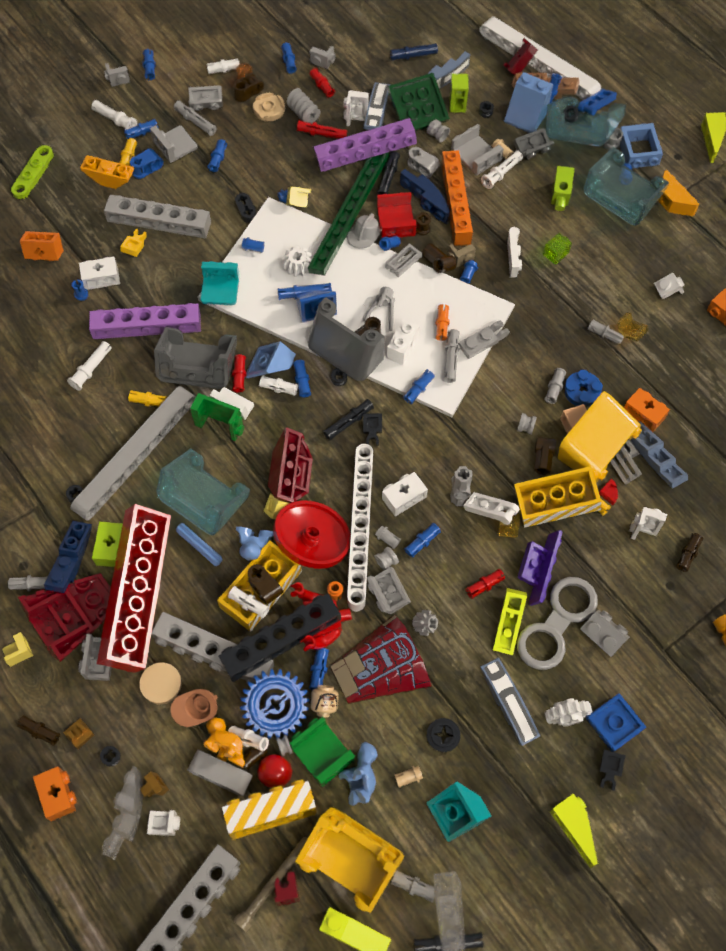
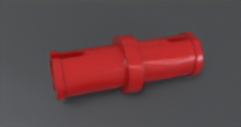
M313 68L309 72L310 77H312L316 82V86L328 98L332 97L335 94V90L328 83V79L323 77L317 68Z
M244 355L234 356L232 390L237 393L245 391L244 380L247 372L245 371L246 357Z
M497 569L486 577H480L479 581L465 588L466 592L469 591L467 595L470 599H474V597L484 591H490L494 585L505 580V576L501 577L504 573Z

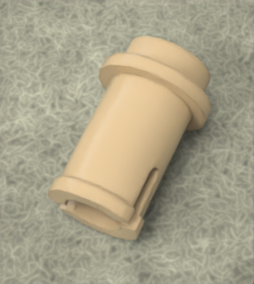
M496 139L492 147L495 148L500 145L503 148L502 156L506 160L512 155L513 151L503 143L502 139Z
M412 766V769L394 774L399 788L415 781L419 783V780L423 779L419 766Z

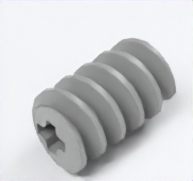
M300 88L290 92L286 101L288 107L303 122H315L320 116V110L317 109L316 104Z

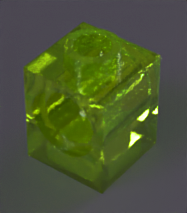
M558 233L545 244L543 256L556 265L570 253L572 242L567 237Z

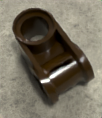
M248 73L241 79L236 80L233 84L235 100L245 102L254 95L259 94L264 88V83L258 80L254 73Z
M255 564L248 569V582L265 605H268L284 593L279 583L271 577L262 565Z

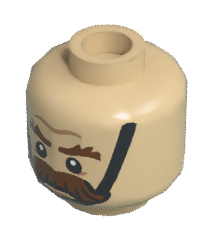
M318 685L311 693L310 708L312 711L317 712L319 717H329L330 713L337 711L338 692L334 690L333 686Z

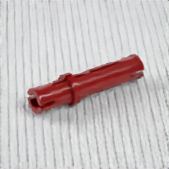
M299 120L297 124V131L311 133L313 136L316 134L336 139L347 136V130L318 125L317 122L308 123Z

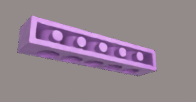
M409 118L314 146L320 170L323 172L417 144L415 129Z
M188 303L186 305L90 311L89 330L93 339L161 335L165 327L178 329L182 333L201 332V315L198 304Z

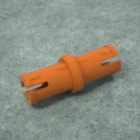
M443 304L438 306V318L435 321L437 326L436 339L439 341L441 334L442 341L447 340V327L450 324V320L448 319L449 306L446 304L444 311Z

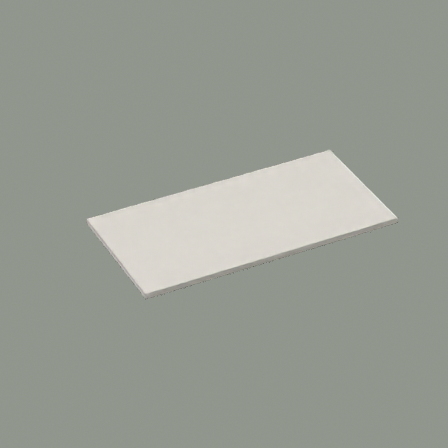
M268 197L222 262L238 263L240 279L237 303L235 305H207L317 355L308 347V336L314 320L302 322L297 299L279 300L277 288H290L293 285L299 287L331 283L332 291L336 292L337 315H334L332 318L355 332L365 324L363 319L373 304L376 295L379 294L382 287H389L394 291L393 298H395L393 330H389L390 304L378 307V302L369 317H377L381 321V334L385 336L384 360L367 379L405 395L413 386L412 383L418 380L425 370L428 369L435 375V378L431 380L426 386L425 392L420 393L415 401L452 418L492 347L470 359L460 349L457 354L456 381L447 383L444 381L447 354L445 346L448 342V331L456 329L460 332L459 343L488 326L490 327L494 322L501 320L503 326L494 332L497 335L504 327L515 304L447 274L437 273L433 268L419 262L414 263L398 278L396 273H392L390 269L385 268L386 263L398 253L391 250L384 251L375 243L367 248H356L348 242L347 236L325 276L305 272L304 276L298 274L296 277L294 273L289 275L288 270H285L283 265V256L286 250L291 251V247L297 249L300 246L301 250L306 248L307 252L311 253L313 259L331 224ZM250 237L251 240L265 242L263 253L253 250L245 251L242 248L243 238ZM401 259L397 261L393 266L397 265L401 261ZM200 293V295L198 296V301H200V302H201V293ZM443 304V311L445 304L449 306L448 319L450 324L447 327V340L442 341V334L440 341L436 339L437 326L435 321L438 318V306ZM405 319L419 325L420 328L418 340L404 365L387 359V347L400 323Z

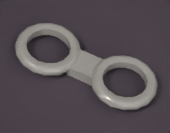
M567 577L559 580L553 586L550 593V604L553 612L545 623H534L521 631L517 640V650L521 659L528 666L537 670H548L556 667L562 661L565 654V641L562 634L571 622L585 621L594 614L598 605L597 594L586 580L579 577ZM567 586L582 588L589 597L588 608L578 614L566 611L559 603V592ZM535 632H545L551 635L557 644L555 656L547 661H538L532 658L526 649L527 637Z

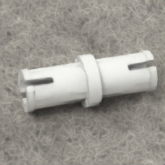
M238 58L226 61L223 59L220 62L207 63L209 74L217 72L226 73V71L240 69Z
M262 376L259 383L260 387L274 390L276 393L283 392L295 396L298 390V384L285 382L281 378L273 379Z
M236 586L228 594V598L241 604L243 609H249L261 618H264L269 611V606L256 600L254 595H248Z
M231 726L228 732L238 735L242 745L245 747L251 746L260 751H264L268 747V738L259 736L250 729L244 730L237 726Z

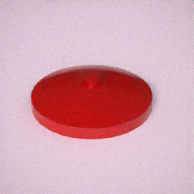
M304 500L286 505L278 513L273 525V535L279 549L295 563L308 568L324 569L335 566L344 559L350 548L351 533L344 519L330 507L318 502Z

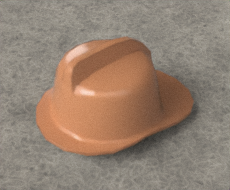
M196 689L178 696L172 702L171 715L176 723L185 727L209 721L217 713L216 700L218 697L206 689Z

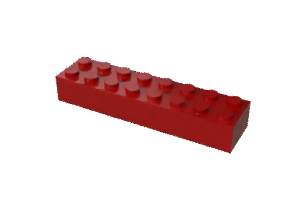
M137 504L125 510L97 664L133 673L146 668L171 515Z

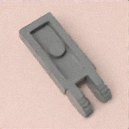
M499 320L490 327L488 326L460 341L459 346L465 356L470 359L497 344L500 340L507 337L510 331L505 328L496 335L494 332L503 326V322Z

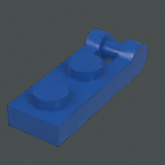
M602 89L581 101L578 111L588 112L589 115L594 116L597 110L614 101L617 93Z

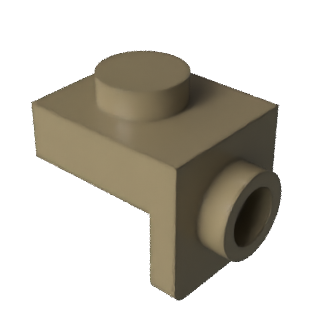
M453 244L448 247L447 255L454 256L456 267H459L468 262V260H474L476 248L473 244H470L457 251Z

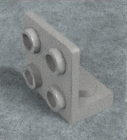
M156 125L150 128L153 143L170 163L198 149L197 144L182 126H178L166 133L163 130L160 131Z

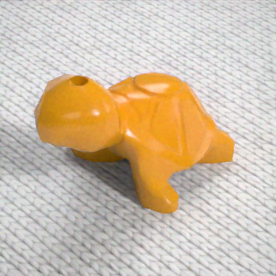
M212 718L206 724V728L211 736L203 745L212 752H218V759L226 762V757H229V761L243 768L245 761L243 759L241 739L235 733L226 731V724L223 719Z

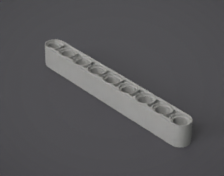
M181 386L177 387L75 498L71 504V510L86 521L90 520L188 412L196 396Z

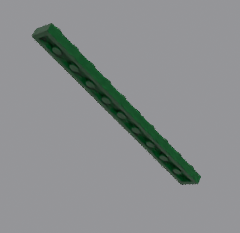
M389 152L367 159L309 264V273L326 275L387 162Z

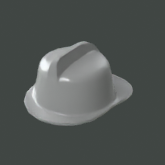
M371 213L369 216L363 215L357 219L347 235L348 242L356 248L370 247L380 235L381 229L378 221L374 218V214Z

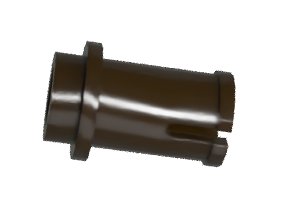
M253 748L243 757L245 767L249 770L262 757L265 758L268 752Z

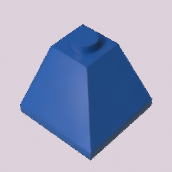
M312 291L296 295L302 322L314 320L318 305L325 297L335 303V315H337L336 292Z

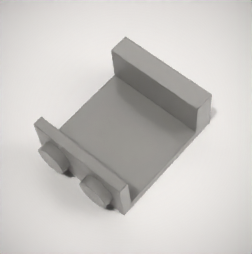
M478 124L467 129L461 135L454 137L451 151L459 150L461 161L476 176L501 161L503 155V148L500 145L492 149L479 136L480 126Z

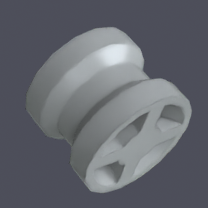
M522 413L517 431H526L532 435L537 417H528Z
M386 547L381 554L375 555V560L383 571L391 565L399 563L396 554L390 547Z

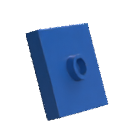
M620 693L586 717V720L611 752H615L646 728Z

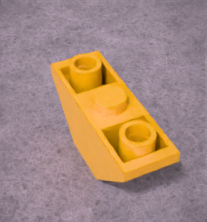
M86 155L80 167L81 171L99 185L117 189L127 183L134 171L132 166Z
M668 170L664 171L660 181L658 202L670 213L694 216L699 203Z

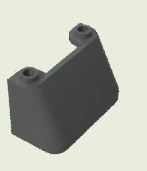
M325 297L318 305L308 336V347L311 351L345 372L354 380L363 381L384 360L385 336L372 329L366 330L359 336L332 318L336 313V305Z
M165 327L154 349L156 377L160 381L217 389L226 387L232 369L237 336H221L218 346L184 342V337L180 330Z

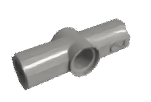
M466 466L459 467L451 478L452 490L450 499L456 506H463L468 497L471 496L472 470H469Z

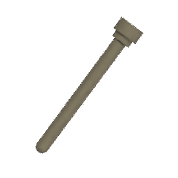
M303 837L248 909L245 912L242 911L241 914L238 913L232 920L244 932H247L252 926V917L274 890L276 878L278 877L281 881L295 863L308 839L307 837Z

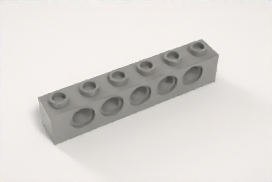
M110 195L104 209L107 222L200 238L207 237L211 225L209 211L139 200L137 198H127L119 195Z
M162 612L151 633L155 639L154 642L162 647L168 645L173 648L174 652L180 655L186 653L191 656L192 660L198 663L204 661L210 664V668L219 672L221 669L226 671L219 659V655L227 647H235L237 645L165 612ZM175 632H180V633H181L178 638H176V639H172V638H171V635H172L173 633H175ZM193 640H198V641H199V643H198L197 646H195V647H190V646H189V643H190L191 641H193ZM216 648L217 652L214 655H208V650ZM242 653L238 656V660L244 661L248 658V654ZM273 660L243 676L242 679L247 682L256 683L254 675L261 679L262 671L269 676L270 669L274 668Z
M217 845L137 951H153L157 945H162L164 951H180L183 947L180 944L185 937L190 938L197 929L195 924L200 917L204 919L210 912L212 901L222 896L226 890L224 885L229 879L233 880L237 876L241 863L220 845ZM216 868H220L223 871L222 877L219 880H213L211 877L212 871ZM201 887H207L208 895L204 899H198L197 892ZM192 906L194 910L192 917L184 919L182 914L184 908ZM176 925L179 933L175 938L170 939L168 930L171 926Z

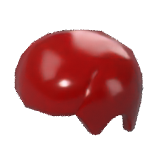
M280 755L266 756L260 761L257 770L259 780L269 788L284 787L291 780L293 772L291 764Z

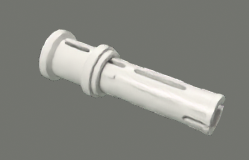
M97 100L92 103V110L113 120L115 125L122 126L125 130L137 125L136 119L127 117L124 112H117Z
M515 151L498 167L491 168L487 175L481 177L483 186L491 189L497 181H501L504 174L523 159L522 153Z
M102 341L83 365L77 367L76 373L69 377L67 382L74 389L81 390L84 382L92 377L93 370L112 347L107 342Z

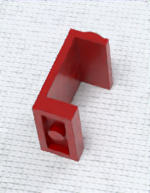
M411 192L377 195L381 237L416 236V220L413 219Z

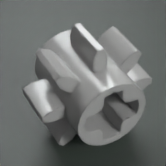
M422 610V613L417 612V615L413 618L415 631L420 632V635L423 636L434 633L438 626L436 615L431 614L430 610Z

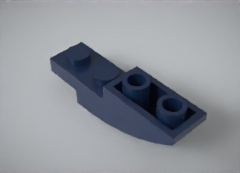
M404 169L400 173V184L402 187L408 189L417 198L421 199L420 206L425 211L431 213L437 220L447 224L449 209L441 192L423 174L417 178Z
M72 521L58 549L59 556L44 583L46 590L65 593L69 583H73L87 548L92 524Z

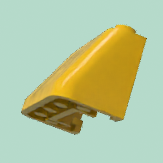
M604 391L565 436L559 446L558 459L573 470L591 466L596 483L599 479L602 481L608 473L606 469L609 462L627 440L636 439L642 431L640 429L641 424L610 394Z
M329 808L319 818L295 862L305 872H316L319 869L355 894V905L360 910L371 913L401 864L404 855L396 847L336 808Z

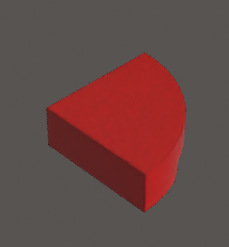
M610 479L599 491V495L614 506L618 499V490L614 480Z

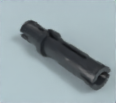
M390 152L388 162L384 166L385 171L377 195L388 194L394 173L398 169L397 164L400 158L398 152Z
M366 399L356 408L350 409L348 414L323 431L326 438L331 441L351 424L360 421L363 414L374 409L372 402Z
M482 932L446 937L434 935L433 938L414 939V946L423 945L422 948H414V951H451L483 948V941L474 942V939H483Z

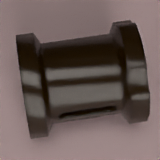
M425 212L419 213L416 216V233L422 236L427 235L430 232L431 216Z

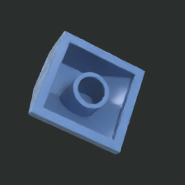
M281 341L258 347L247 370L246 378L287 370L293 365V359L296 354Z

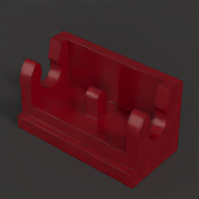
M525 38L522 40L524 42L510 62L503 64L514 75L521 73L538 51Z
M294 871L287 873L288 885L287 883L282 885L278 877L275 880L277 896L275 897V903L277 906L300 902Z

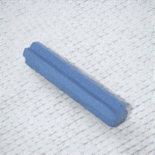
M180 523L176 527V532L214 566H218L222 562V557L184 523Z

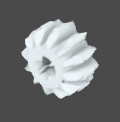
M298 246L297 249L291 247V251L286 250L283 256L284 269L288 270L289 275L294 273L296 277L298 274L304 276L305 272H309L308 266L312 261V255L310 252H307L306 248L301 250L300 246Z

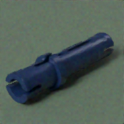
M434 43L416 47L405 46L401 49L390 50L391 61L397 59L408 60L411 57L438 54V45Z

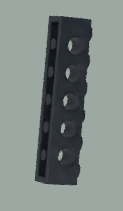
M328 593L324 596L319 595L312 600V603L296 608L291 615L280 617L277 619V623L270 627L268 625L262 627L256 635L243 638L240 644L235 647H227L221 652L219 659L231 681L235 682L302 643L300 640L305 636H314L341 620V613ZM313 612H319L321 614V616L316 619L312 618L310 615ZM296 622H301L303 624V626L300 629H295L292 627L293 624ZM279 632L285 634L284 638L282 639L274 638V636ZM259 643L267 644L263 650L256 649V646ZM242 653L248 654V658L244 661L238 660V656Z

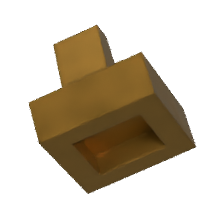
M81 718L63 732L77 749L81 748L95 736Z
M149 772L144 777L147 783L140 789L144 797L148 796L149 798L154 794L163 796L169 791L158 773Z

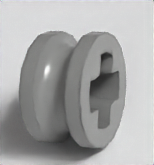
M284 735L282 739L276 738L282 757L287 752L291 754L292 750L287 736Z

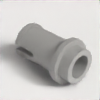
M381 526L375 534L378 540H383L392 549H395L401 541L400 538L388 530L387 526Z

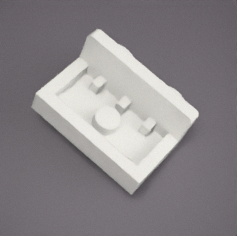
M348 92V97L344 98L346 126H350L351 119L365 121L369 93Z
M225 387L220 392L213 389L210 394L211 398L240 408L241 416L244 420H246L254 407L253 402Z
M643 507L641 513L637 512L635 519L631 523L629 529L632 532L631 539L635 540L639 531L656 536L665 523L667 514L662 513L658 509Z

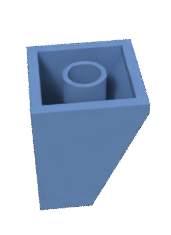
M523 72L516 82L504 122L528 133L536 131L548 112L553 84Z

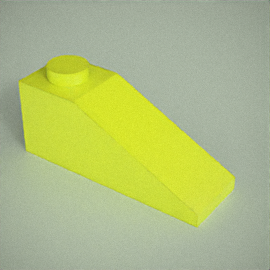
M705 113L701 123L710 163H714L726 132L725 113Z
M510 588L506 589L493 651L513 655L527 599L526 592Z
M572 794L554 807L550 814L589 868H592L598 862L588 814L585 810L586 805L580 797Z
M330 907L319 929L320 932L359 951H387L391 941L390 938Z

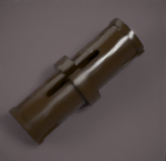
M692 533L687 545L683 547L681 558L676 565L678 570L682 572L689 571L691 563L697 557V551L703 541V537L700 534Z
M25 715L19 719L18 723L21 724H17V727L32 734L33 738L42 739L52 746L56 745L59 741L57 737H60V733L49 729L44 723H38Z

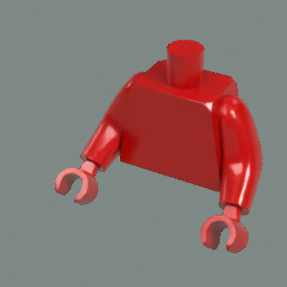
M300 582L290 585V587L295 589V591L290 593L291 597L298 596L305 606L312 603L315 597L323 595L305 589ZM350 608L339 610L341 620L314 636L307 635L301 639L300 642L306 644L303 650H320L336 641L342 632L341 622L352 620ZM313 612L310 616L316 619L319 618L321 614L319 612Z

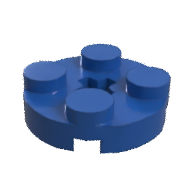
M580 370L570 375L566 380L565 396L569 402L576 406L583 404L591 406L600 396L603 385L595 375L586 370ZM580 386L586 387L587 392L584 390L581 392Z

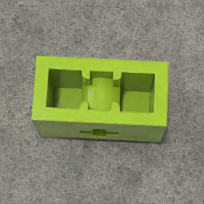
M468 74L451 75L450 112L466 113L469 90Z
M99 522L92 559L97 566L115 567L122 523Z

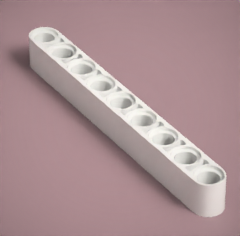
M491 17L480 26V32L485 38L513 56L523 45V38L528 40L538 49L528 65L540 73H547L548 78H551L553 73L561 75L562 78H579L580 84L575 95L585 100L601 90L598 81L499 19Z
M368 444L359 445L356 449L347 594L348 607L355 612L361 611L365 607L373 466V449ZM362 454H367V455H369V456H367V457H362V456H360V455H362ZM361 471H366V472H368V473L363 475V474H360L359 472H361ZM365 488L367 491L360 492L358 489ZM358 506H365L366 509L360 510V509H358L357 507H358ZM362 523L365 527L358 528L356 525ZM361 541L364 545L357 546L355 543ZM359 559L362 560L363 563L361 565H357L354 563V561ZM360 578L362 582L356 584L353 582V579ZM354 597L361 598V601L359 603H354L351 599Z

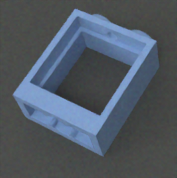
M654 124L621 126L620 129L623 132L620 148L625 163L631 164L632 168L659 165L663 152ZM649 140L652 152L633 154L630 142Z

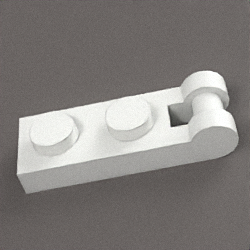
M516 227L510 228L507 240L510 277H517L518 271L522 269V260L518 258L521 248L520 245H517L520 231Z
M475 492L463 505L465 511L499 520L505 525H509L512 521V516L516 515L520 510L512 502Z

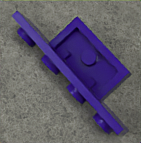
M560 530L548 534L545 548L533 541L527 543L517 578L533 586L528 603L530 606L543 603L546 598L547 585L551 580V571L556 562L557 550L561 545L563 532Z

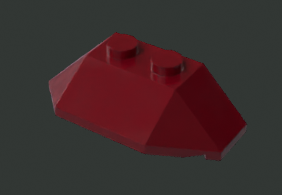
M286 427L272 453L268 487L275 498L292 503L309 493L313 458L304 441L303 433Z

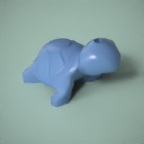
M236 527L242 545L240 547V555L249 561L258 559L262 548L274 536L273 531L261 530L258 537H255L251 529Z
M363 742L357 754V767L346 769L339 774L340 780L346 779L349 782L351 790L349 804L352 806L358 802L368 803L375 789L376 779L371 763L377 758L378 754L375 747L368 742Z

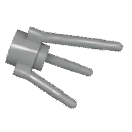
M382 287L379 294L376 295L373 304L363 319L366 321L378 302V307L390 304V331L393 330L395 298H393L394 291L391 288Z

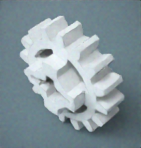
M572 698L555 703L554 707L546 710L545 716L548 724L558 723L565 727L582 722L583 718L591 715L592 709L589 701L578 702V700Z

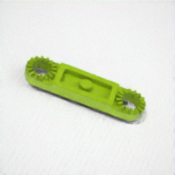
M43 145L36 149L11 188L15 198L22 200V198L28 197L30 191L35 187L47 169L49 162L53 159L54 154L51 147ZM44 151H45V152L47 151V153H48L47 155H45V156H42V155H41L42 152L44 153ZM20 188H21V189H22V188L25 189L23 192H20V193L17 192L18 189L20 190Z

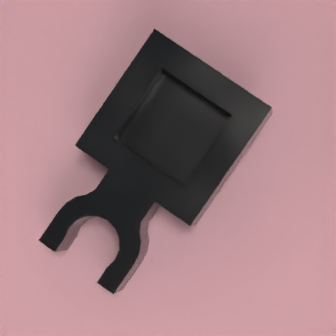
M382 413L363 414V434H369L366 439V444L368 445L371 439H375L376 446H379L377 434H382Z
M603 750L599 771L604 772L605 777L601 780V788H604L605 781L609 780L612 783L611 790L615 791L616 782L614 777L615 775L622 776L626 755Z

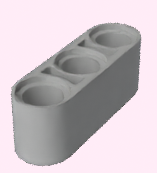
M200 750L196 751L187 769L190 773L239 796L244 795L252 778V775Z

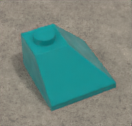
M455 782L427 802L447 842L454 840L492 817L482 798L459 782Z

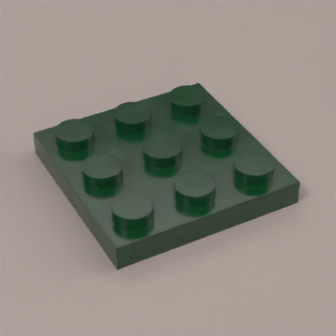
M434 73L387 87L398 121L410 118L415 131L427 128L435 119L441 123L449 121L450 118Z

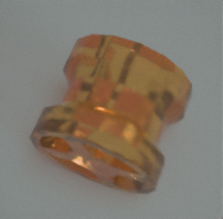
M243 63L237 67L238 80L248 73H253L250 64Z

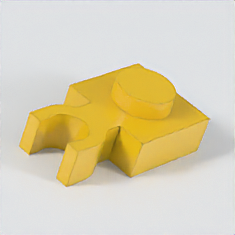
M135 229L134 236H127L120 246L121 252L137 257L144 247L146 232L138 235V229Z

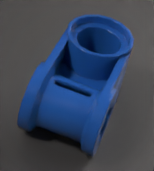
M147 149L141 154L132 157L130 165L134 167L133 177L142 179L152 172L159 170L163 166V159L153 149Z

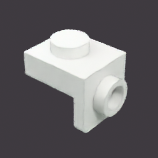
M674 273L654 283L662 299L678 291L681 294L684 293L682 287L685 285L681 277H676Z
M170 810L169 812L150 811L147 834L175 836V830H179L180 816H177L175 810Z

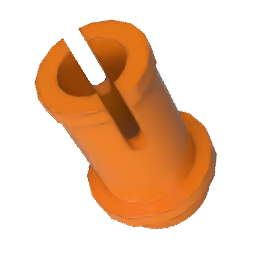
M333 581L328 585L327 592L336 602L338 598L341 599L343 586L340 582Z

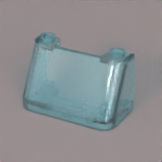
M565 96L547 105L546 133L549 138L555 140L602 146L608 142L623 119L626 104L615 103L609 108V111H602L594 116L589 115L588 112H579L577 121L569 123L565 120L564 109L571 105L578 109L579 100L575 97ZM571 111V113H568L569 117H571V115H575L573 111Z
M612 147L590 168L584 192L592 200L629 224L636 226L641 223L665 192L669 182L660 176L654 177L651 182L624 166V154Z
M189 449L161 469L157 496L163 503L209 535H215L246 501L251 489L241 483H235L229 488L204 471L203 457L193 449Z

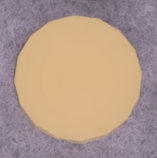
M273 93L261 94L253 102L254 114L262 121H275L281 118L285 112L284 100L281 96H276Z
M164 662L149 666L140 678V690L144 698L157 705L173 701L182 687V680L178 670L171 664Z

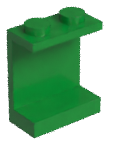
M198 393L190 407L195 426L202 429L207 418L211 417L229 424L231 438L233 441H236L237 437L241 436L244 431L240 408Z
M321 717L320 719L315 718L308 724L309 728L303 733L301 731L296 733L291 738L292 742L289 744L319 785L324 787L355 761V755L351 750L345 748L326 724V719Z

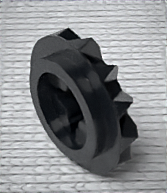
M439 718L429 725L427 739L434 750L442 753L452 751L460 742V729L454 721L447 718ZM443 727H445L447 735L453 736L447 737L444 744H442L441 737L437 735L441 734Z

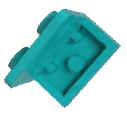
M202 262L203 285L201 303L235 305L237 303L240 279L238 263Z

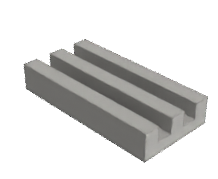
M409 243L386 263L385 268L390 269L392 273H396V276L399 278L422 257V253ZM412 250L407 256L402 258L405 254ZM401 259V261L397 265L393 266L397 261Z
M623 445L621 451L634 469L635 474H632L619 452L615 456L629 478H626L614 458L610 462L624 484H628L642 475V473Z

